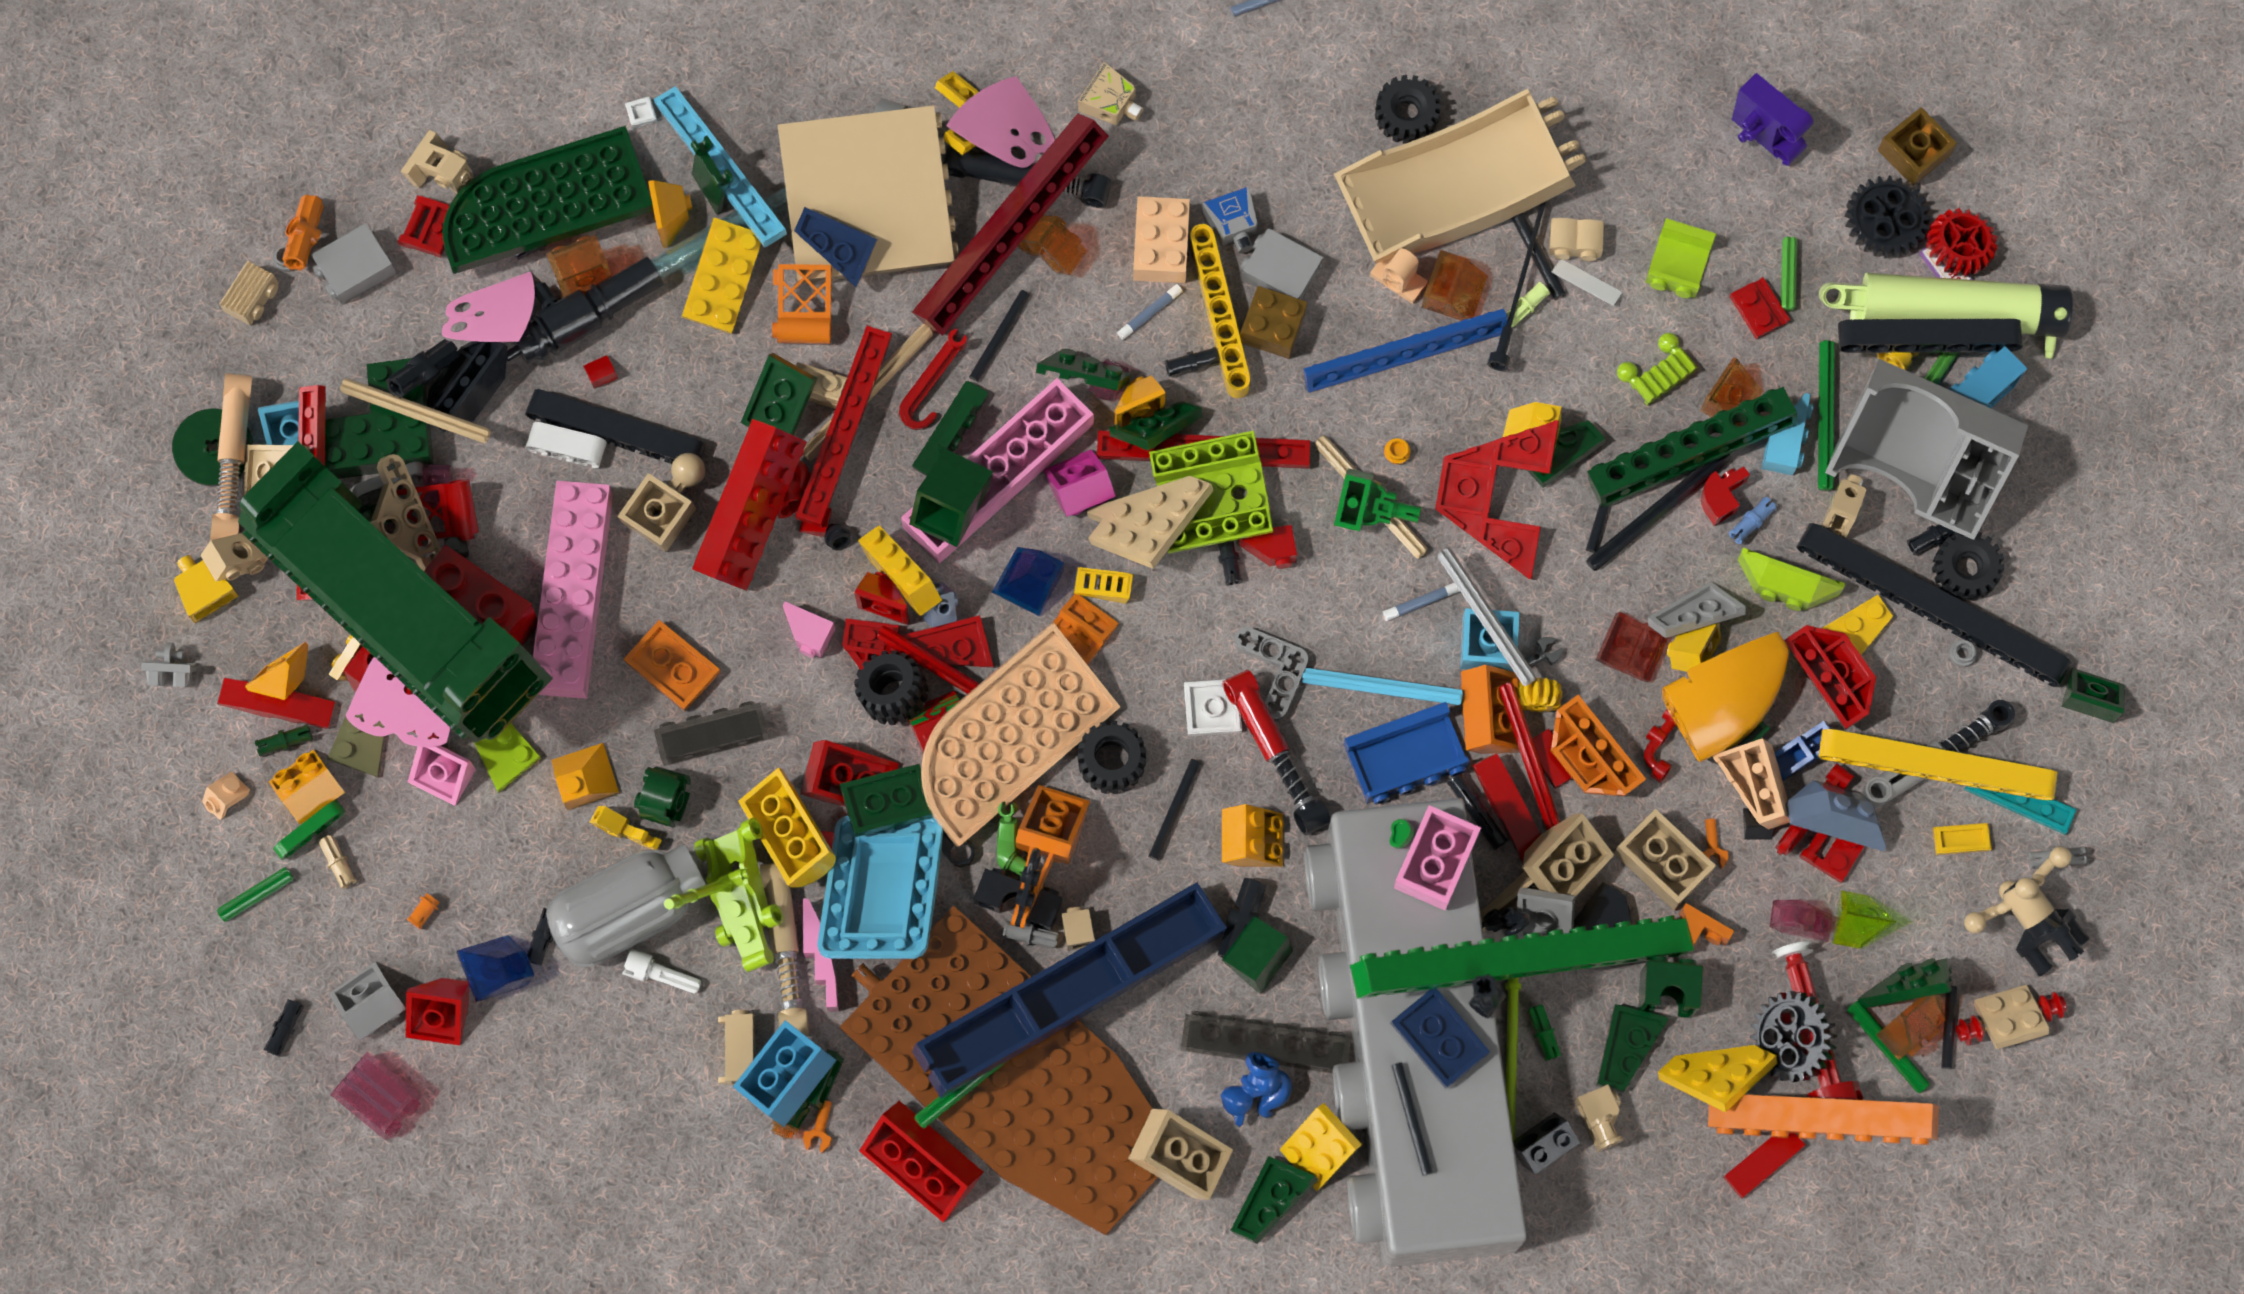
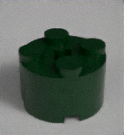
M658 766L654 768L648 767L643 776L644 786L642 792H638L635 797L634 808L639 809L641 819L674 828L676 825L673 822L675 820L680 822L689 800L690 793L685 792L686 784L691 785L690 776Z

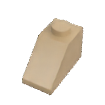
M1609 1085L1579 1096L1575 1100L1597 1152L1603 1150H1600L1598 1137L1594 1129H1590L1589 1123L1611 1114L1613 1117L1611 1122L1614 1126L1620 1111L1618 1107L1621 1105L1619 1096L1615 1090L1611 1091Z

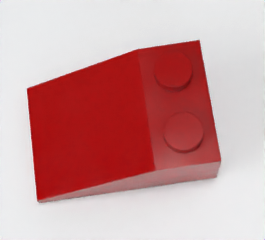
M828 740L813 742L800 794L819 801L845 806L840 790L841 783L896 770L899 763Z

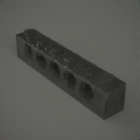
M1192 1011L1191 1014L1185 1015L1180 1051L1238 1060H1246L1249 1053L1258 1052L1272 1057L1279 1063V1066L1332 1074L1334 1065L1348 1063L1351 1038L1345 1037L1346 1034L1342 1032L1330 1031L1329 1035L1318 1033V1030L1315 1028L1302 1027L1301 1031L1290 1029V1025L1283 1023H1274V1027L1263 1025V1021L1256 1019H1247L1246 1022L1235 1021V1017L1229 1015H1219V1018L1208 1017V1013L1201 1011ZM1207 1028H1214L1218 1031L1219 1036L1214 1040H1208L1204 1037L1203 1032ZM1235 1032H1241L1246 1036V1041L1242 1044H1236L1231 1040V1035ZM1262 1036H1269L1274 1044L1270 1048H1263L1259 1045L1258 1040ZM1290 1040H1296L1300 1043L1301 1049L1298 1052H1290L1286 1048V1043ZM1317 1044H1323L1328 1048L1329 1053L1326 1056H1318L1313 1048Z

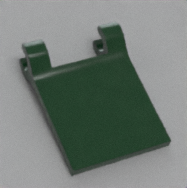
M706 135L701 143L697 144L696 141L691 143V147L695 152L692 176L716 215L722 213L727 187L733 182L734 177L729 169H725V173L721 175L708 154L713 147V143L708 135Z

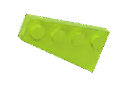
M512 723L494 739L489 740L485 738L474 743L498 793L541 759Z

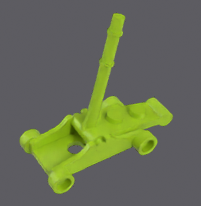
M755 818L743 821L736 831L715 840L705 837L696 841L694 844L696 855L702 861L707 860V884L695 889H689L681 894H674L664 901L665 908L670 910L680 908L684 904L696 902L698 899L710 895L723 923L715 929L716 939L723 947L736 943L742 957L743 968L747 972L773 963L774 956L768 948L762 927L773 928L781 925L784 920L780 907L777 904L768 906L752 842L762 836L761 825ZM740 862V869L732 872L734 863Z

